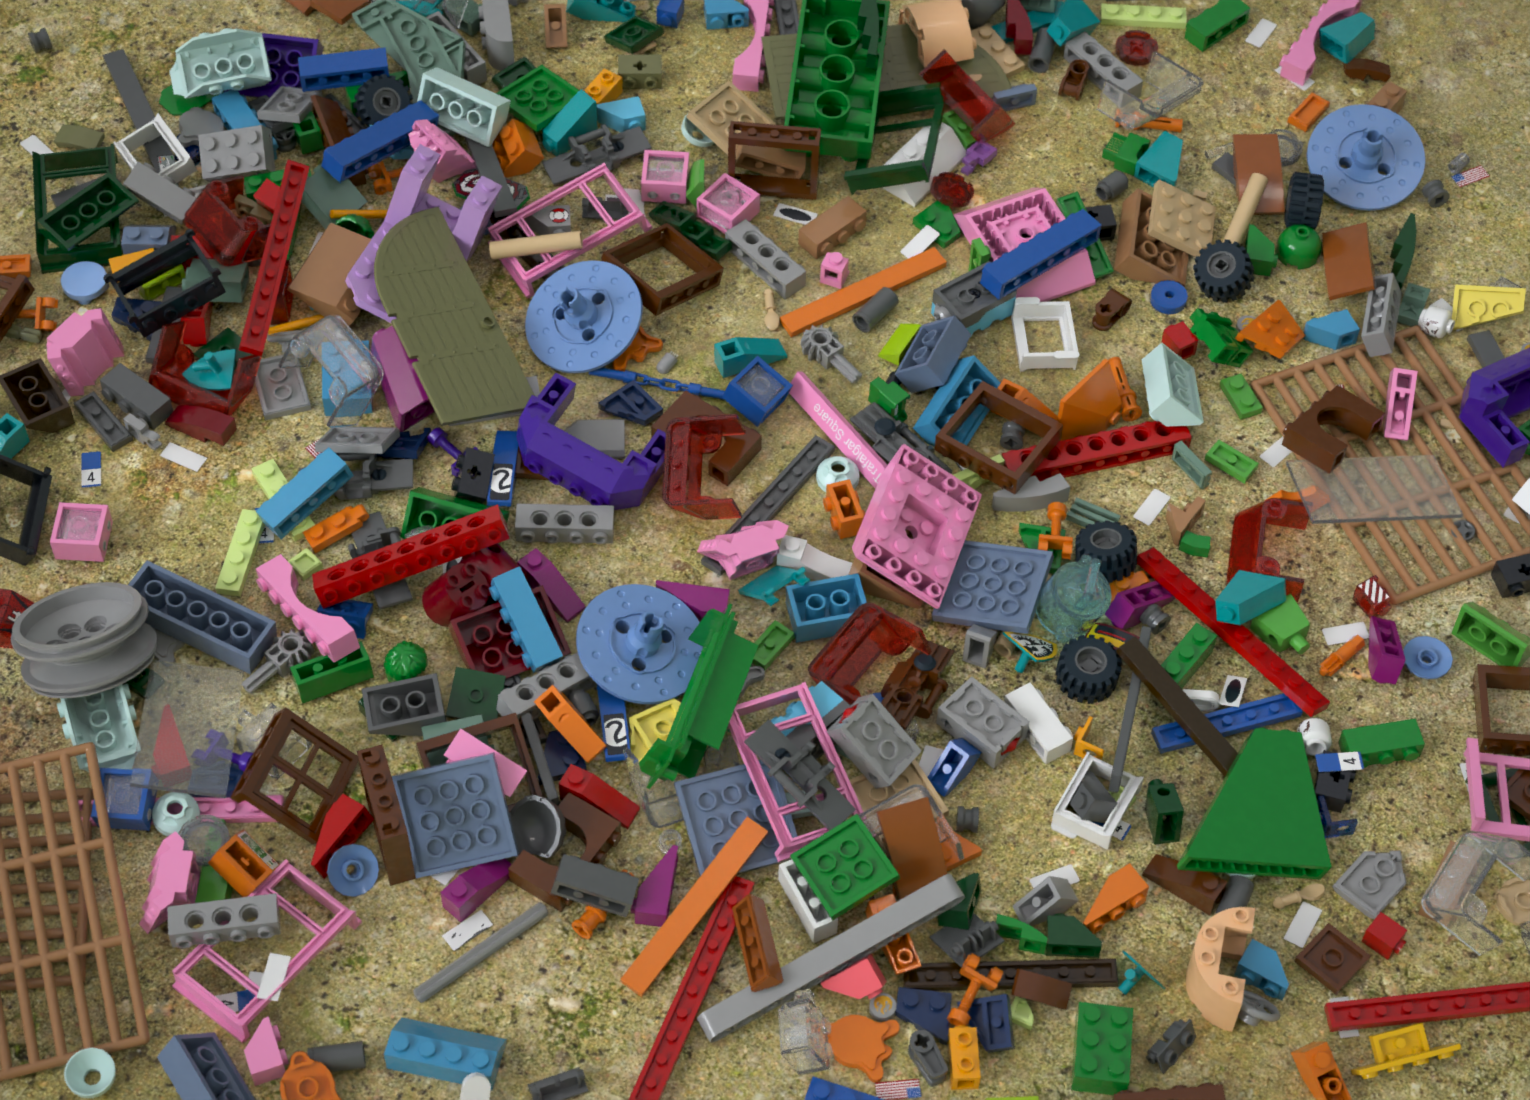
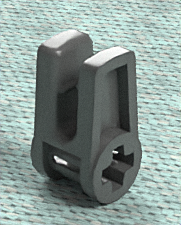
M917 1030L912 1033L908 1047L909 1057L930 1087L941 1084L947 1078L948 1067L932 1034L926 1030Z

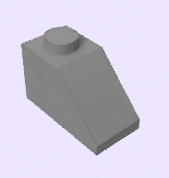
M1049 876L1012 907L1020 921L1034 926L1047 921L1048 915L1063 914L1079 900L1067 879Z

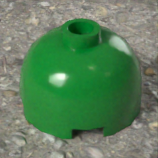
M1301 224L1291 225L1280 234L1275 253L1278 254V260L1287 266L1288 263L1298 266L1297 269L1300 270L1307 269L1317 263L1321 254L1322 241L1312 227Z

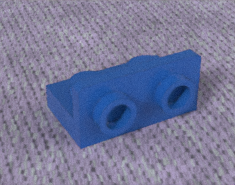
M348 599L324 609L320 604L317 612L329 616L342 617L354 629L356 637L364 639L366 636V624L373 613V603Z

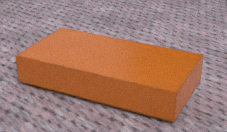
M1311 93L1288 117L1287 122L1307 132L1329 108L1330 102Z

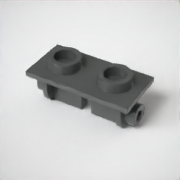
M596 197L612 219L619 220L627 215L628 210L619 198L607 197V201H603V197ZM582 198V218L602 219L587 198Z
M1182 1019L1174 1021L1162 1035L1163 1039L1168 1042L1166 1043L1158 1039L1147 1051L1146 1059L1151 1064L1159 1063L1162 1074L1173 1066L1179 1056L1193 1044L1196 1034L1191 1019L1187 1022Z
M580 1067L528 1084L533 1100H566L589 1092L585 1083L583 1069H580Z

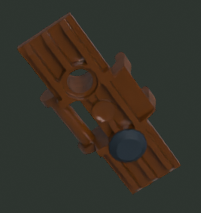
M922 638L910 659H907L905 662H898L881 690V696L884 698L881 704L904 731L914 716L923 719L930 718L932 708L940 695L947 691L948 683L939 677L952 658L954 650ZM919 690H932L923 704L924 696L918 694Z

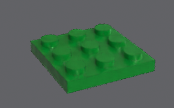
M540 65L496 92V94L511 100L508 112L538 132L546 127L580 90L545 66Z
M855 814L790 855L791 860L832 921L900 879L898 872L858 814Z

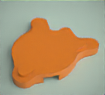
M640 326L629 347L613 361V370L624 372L629 359L643 362L649 352L661 351L663 348L662 340L649 336Z
M848 1015L834 1023L825 1024L820 1030V1038L827 1044L837 1062L849 1068H857L863 1071L870 1081L877 1083L883 1079L884 1072L881 1064L892 1055L891 1047L885 1045L884 1041L896 1036L899 1033L900 1026L896 1020L876 1022L865 1016Z
M297 1051L291 1056L290 1065L280 1082L282 1100H342L336 1092L335 1080L328 1067L321 1062L311 1059L304 1051Z

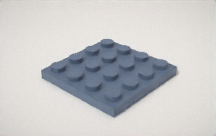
M965 540L941 605L938 609L934 608L932 612L933 621L965 626L975 624L987 629L1028 634L1054 560L1053 552Z
M494 752L392 775L408 833L416 878L518 856L519 851Z
M758 760L778 807L788 805L783 786L773 776L770 777L767 774L770 769L761 760ZM745 764L674 782L699 876L703 874L747 816L768 831V835L738 874L778 864L774 853L780 844ZM791 813L784 815L783 818L792 838L798 837Z

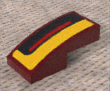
M1093 622L1085 638H1089V635H1095L1096 639L1102 637L1105 639V643L1111 642L1114 645L1113 650H1115L1136 635L1111 625Z

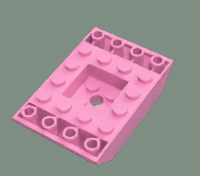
M1030 188L953 214L970 245L973 239L981 238L984 245L989 247L991 252L990 262L997 260L1005 252L1014 250L1021 243L1031 240L1036 234L1048 230L1053 224L1066 219L1046 188ZM1021 234H1026V235L1031 236V237H1030V238H1023V237H1021L1020 235H1021ZM1086 248L1016 289V298L1038 297L1040 302H1047L1095 285L1096 281Z
M903 444L881 474L853 543L852 550L854 555L866 565L935 609H938L982 494L906 444ZM905 529L912 533L913 539L907 536Z

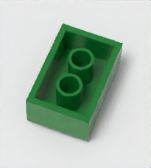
M1079 1002L1075 1020L1071 1090L1114 1095L1120 1091L1128 1090L1134 1008Z

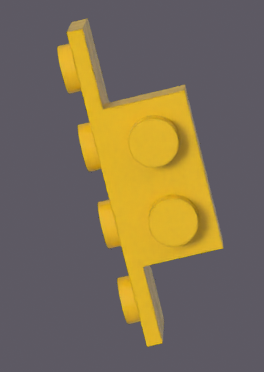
M1416 1023L1369 1036L1376 1063L1351 1069L1352 1075H1362V1079L1379 1076L1378 1071L1387 1069L1388 1072L1403 1070V1064L1412 1062L1413 1066L1429 1063V1057L1437 1056L1438 1059L1454 1056L1453 1051L1461 1049L1460 1043H1449L1429 1049L1423 1023Z

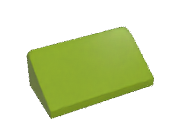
M180 264L142 285L139 290L140 295L145 300H153L164 294L167 286L177 287L182 284V279L186 278L183 265Z
M901 323L880 351L878 357L899 366L921 325Z

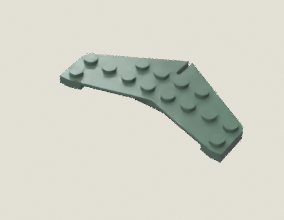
M377 0L352 13L358 27L381 48L386 47V53L408 73L413 104L418 100L424 72L438 67L462 79L464 78L466 44L461 36L394 0ZM437 124V127L445 131L449 136L456 134V132Z

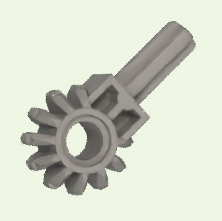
M821 324L817 328L812 325L810 330L805 329L800 345L803 355H808L809 361L816 359L818 364L820 363L826 370L834 366L851 383L856 384L859 382L862 374L843 356L844 346L839 342L837 332H832L831 326L824 328L823 324Z
M291 628L290 633L281 631V637H274V644L264 653L266 663L242 682L243 688L248 693L255 692L274 674L278 673L284 678L291 672V666L311 660L314 648L302 630L295 633V630Z

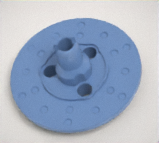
M1358 104L1340 108L1319 122L1309 139L1307 164L1310 174L1323 176L1324 194L1330 199L1348 208L1375 211L1395 206L1413 193L1424 173L1425 151L1418 133L1403 117L1383 107ZM1340 165H1345L1348 168H1342Z
M582 261L568 265L551 275L538 288L529 304L525 320V332L529 346L538 359L548 367L560 372L585 373L602 368L618 358L635 338L641 324L643 312L641 294L633 279L623 269L611 263Z
M641 584L617 586L596 596L583 611L576 631L578 655L588 675L611 695L638 704L663 703L673 698L676 699L686 692L703 649L702 646L688 640V638L700 622L686 604L662 589ZM633 667H637V668H639L641 671H637V670H635Z

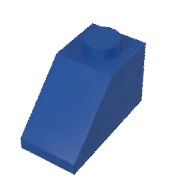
M963 738L950 740L927 778L935 790L943 797H946L970 773L982 752Z

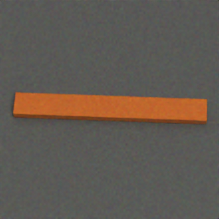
M933 247L781 316L779 321L792 338L805 332V329L809 330L812 325L816 327L864 305L882 287H888L895 291L945 268L947 261Z
M748 816L622 976L620 979L622 984L640 997L646 993L768 835V831Z

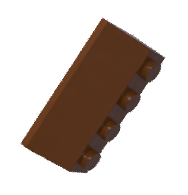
M317 95L310 96L312 111L321 130L324 149L334 146L346 137L349 138L354 135L352 127H347L348 118L346 111L340 109L338 102ZM368 168L348 178L355 187L366 184V175L369 174Z

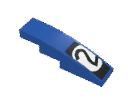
M497 430L487 506L498 504L499 506L511 507L516 485L515 472L519 447L516 438L517 431Z
M596 683L602 737L607 745L604 749L606 762L631 760L625 701L611 695Z

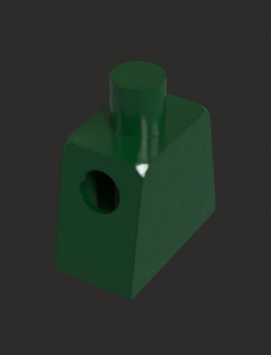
M1153 779L1148 783L1145 804L1153 843L1155 845L1179 842L1184 809L1176 788L1172 783L1163 784L1161 779Z

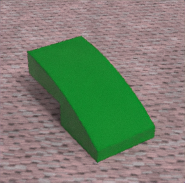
M997 914L996 924L999 930L996 933L1000 937L1020 940L1018 950L1045 954L1048 938L1044 934L1020 920Z

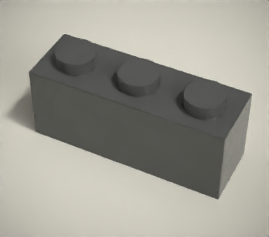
M121 363L100 379L102 395L108 401H114L123 412L131 413L137 418L144 419L152 430L157 428L173 412L171 399Z
M563 854L550 893L627 917L633 903L639 878L633 877L627 872L609 869L602 864L584 861L577 856Z

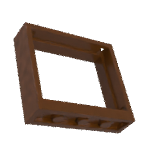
M731 121L728 136V175L734 179H740L738 180L739 182L763 196L816 200L819 182L821 129ZM735 130H741V133H735ZM736 144L812 151L811 180L736 173Z
M668 223L640 234L611 249H607L601 257V261L618 266L633 279L641 294L642 305L655 316L719 286L724 270L723 266ZM663 246L696 273L660 291H656L624 264Z
M982 381L938 432L935 439V451L957 462L961 467L968 468L977 473L981 478L988 479L1000 488L1016 495L1061 440L1063 424ZM979 404L1043 438L1015 472L952 438Z
M1477 664L1473 676V690L1479 752L1530 756V735L1491 732L1487 688L1530 691V667Z
M516 712L463 728L464 731L475 738L510 729L521 765L527 770L525 778L531 795L543 797ZM459 730L416 743L415 747L422 769L431 767L427 754L448 748ZM516 803L507 805L509 812H511Z
M383 744L359 750L357 755L370 814L374 818L372 822L389 884L391 886L414 880L416 878L408 833Z

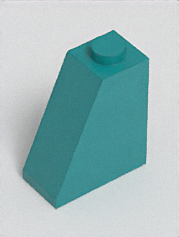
M1065 0L1059 7L1047 32L1059 46H1063L1066 42L1084 31L1091 35L1101 21L1083 0Z
M1360 12L1320 28V48L1345 64L1349 63L1375 39L1374 19Z
M582 89L578 91L543 130V146L546 151L551 152L555 156L562 155L571 150L568 137L573 136L575 138L598 129L596 101Z
M1163 131L1137 161L1134 177L1154 187L1158 180L1175 187L1183 140Z
M1238 570L1216 598L1217 621L1241 625L1285 602V578Z

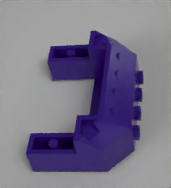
M1530 347L1472 372L1462 394L1459 419L1503 468L1520 461L1530 443L1509 419L1530 409Z
M555 373L538 397L534 395L530 397L519 418L516 438L524 466L528 467L531 472L539 473L546 477L551 483L564 487L574 496H580L589 501L591 505L614 506V510L640 506L676 456L679 440L658 429L641 454L632 450L623 463L613 459L555 426L556 422L574 400L576 383Z

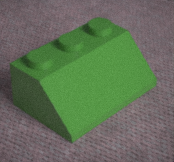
M1474 602L1463 604L1451 634L1500 666L1521 667L1530 657V638L1488 612L1486 608Z

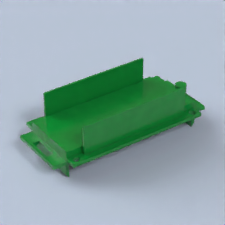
M730 603L723 612L710 609L688 638V640L702 646L703 649L667 740L664 741L658 738L637 765L639 771L651 776L646 787L648 789L653 786L657 779L674 781L678 773L687 778L695 777L707 745L717 750L720 748L759 646L734 634L738 621L733 620L735 612L732 611L729 615L733 606Z

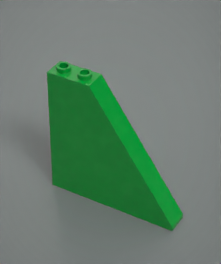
M1263 727L1255 728L1244 741L1181 856L1177 869L1320 880L1332 866L1302 733L1286 729L1269 730Z

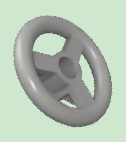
M311 330L278 332L268 335L267 341L280 343L283 353L301 351L299 340L311 338L313 332Z
M1244 990L1241 1010L1238 1014L1242 1021L1252 1026H1258L1261 1019L1270 1022L1280 1019L1281 1015L1276 1006L1265 998Z

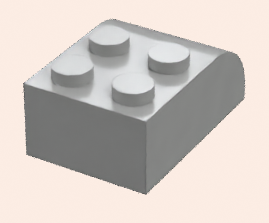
M482 0V6H478L479 19H484V21H480L481 35L485 34V37H481L482 50H487L490 65L496 70L502 71L515 63L508 0Z

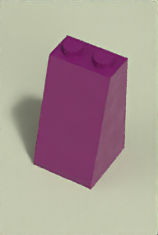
M393 326L387 329L382 328L375 332L372 337L371 360L395 426L399 428V432H404L435 413V410L412 366V363L418 360L417 358L409 359Z

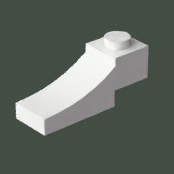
M788 535L782 538L779 547L780 552L777 554V565L795 570L804 567L806 570L804 572L805 576L813 580L846 576L849 574L852 562L828 555L809 545L807 540Z

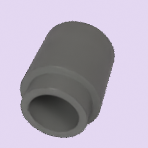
M1113 171L1098 182V185L1095 187L1097 196L1102 201L1114 199L1128 189V178L1123 172Z
M583 689L572 691L567 698L590 726L594 725L599 718V711L591 696Z

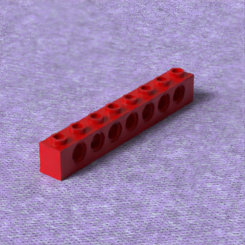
M1146 421L1142 424L1123 426L1110 431H1100L1086 436L1080 435L1072 439L1060 440L1031 476L1035 475L1039 482L1059 473L1066 478L1165 457L1173 454L1174 445L1179 441H1182L1189 448L1192 437L1187 426L1166 427L1160 421ZM1037 445L1002 453V458L1005 460L1004 466L1015 472Z
M497 504L312 574L314 591L323 609L508 540L510 538L506 521Z

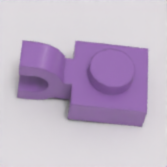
M979 139L966 150V156L962 159V163L966 165L961 168V172L968 176L973 172L977 164L981 166L986 165L997 156V149Z

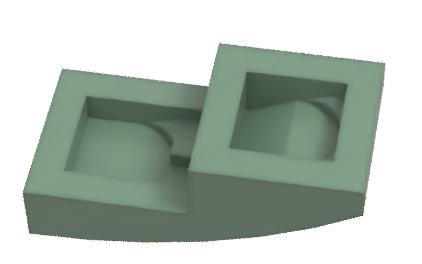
M1408 283L1399 308L1397 322L1411 327L1418 325L1421 312L1425 307L1431 289Z

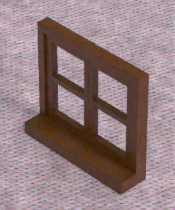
M284 708L274 714L230 798L238 804L246 800L313 845L318 842L326 813L342 795L359 762L358 756L288 708ZM291 730L314 744L301 770L278 756ZM319 748L341 763L329 788H326L306 774ZM273 765L295 779L282 806L260 792ZM300 784L323 798L310 824L287 810Z

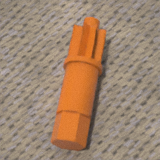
M1359 635L1353 636L1336 652L1331 653L1320 664V675L1332 676L1342 668L1349 659L1365 646L1364 639Z

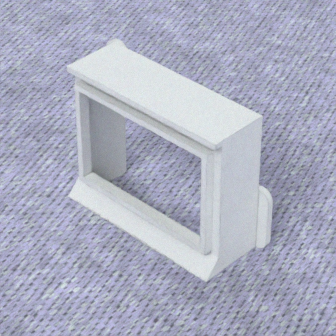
M159 113L148 124L117 143L113 142L120 156L132 171L137 161L130 152L161 135L179 160L158 174L162 177L167 175L178 183L197 171L190 155Z
M1017 297L1011 321L1020 373L1027 369L1073 368L1075 370L1079 352L1069 301L1040 302L1038 297ZM1024 321H1059L1064 351L1029 353Z
M1087 752L1054 809L1051 829L1071 839L1076 838L1078 835L1108 850L1112 835L1135 794H1139L1141 791L1144 776L1136 777L1123 771L1120 785L1124 787V790L1103 827L1089 820H1082L1080 816L1066 810L1087 771H1092L1095 775L1110 781L1113 769L1112 765L1091 756Z

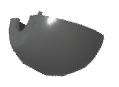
M961 0L963 8L967 7L968 22L971 29L985 25L1005 5V0Z
M538 795L525 796L509 812L519 854L524 849L530 854L549 858L554 856L563 845L566 835L565 817L560 808L550 799Z

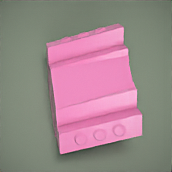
M427 119L414 122L412 126L414 131L408 134L414 151L421 144L441 154L432 177L433 180L440 183L453 176L463 174L466 170L476 169L475 161L445 131L434 123L431 124Z
M101 308L87 310L82 316L74 312L46 338L47 359L71 397L84 395V386L95 385V380L106 369L114 367L113 358L124 356L123 345Z
M778 520L756 522V525L743 526L738 532L716 535L715 539L702 540L697 553L718 561L726 571L729 579L732 580L768 568L773 563V558L780 552L776 541L785 537L789 525Z
M176 831L162 841L151 862L153 869L147 879L150 883L148 897L142 906L145 914L139 923L147 934L168 920L167 906L192 904L196 901L200 880V867L196 862V854L193 851L183 850L184 840Z

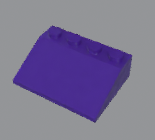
M262 33L272 81L263 86L237 90L239 94L256 98L267 95L270 98L281 86L302 88L298 57L323 55L324 46L319 39Z

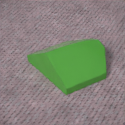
M704 159L693 162L687 179L686 197L696 208L697 198L705 192Z

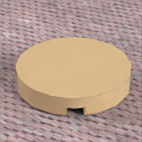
M1515 877L1506 881L1501 887L1497 896V905L1499 912L1507 921L1525 928L1530 927V880L1527 877Z

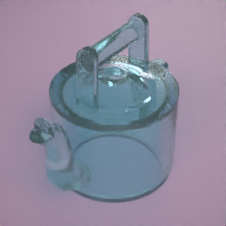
M1084 554L1078 562H1069L1062 565L1041 589L1036 615L1043 627L1054 634L1056 640L1060 643H1068L1071 639H1076L1087 632L1110 606L1111 589L1108 581L1099 571L1102 563L1100 559H1092L1090 555Z

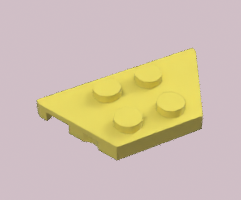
M673 698L629 717L631 769L633 771L638 769L637 765L658 738L664 741L667 740L681 704L678 700Z

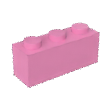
M460 729L444 754L448 758L446 763L494 752L504 795L511 797L527 770L463 729Z

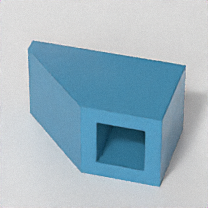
M704 0V17L707 30L749 26L748 7L735 0Z
M1345 309L1339 312H1332L1320 318H1313L1306 322L1303 339L1337 350L1356 344L1360 328L1348 310Z
M1252 939L1237 965L1234 976L1245 979V984L1253 985L1263 990L1269 997L1278 998L1283 1001L1289 983L1278 954L1275 950Z

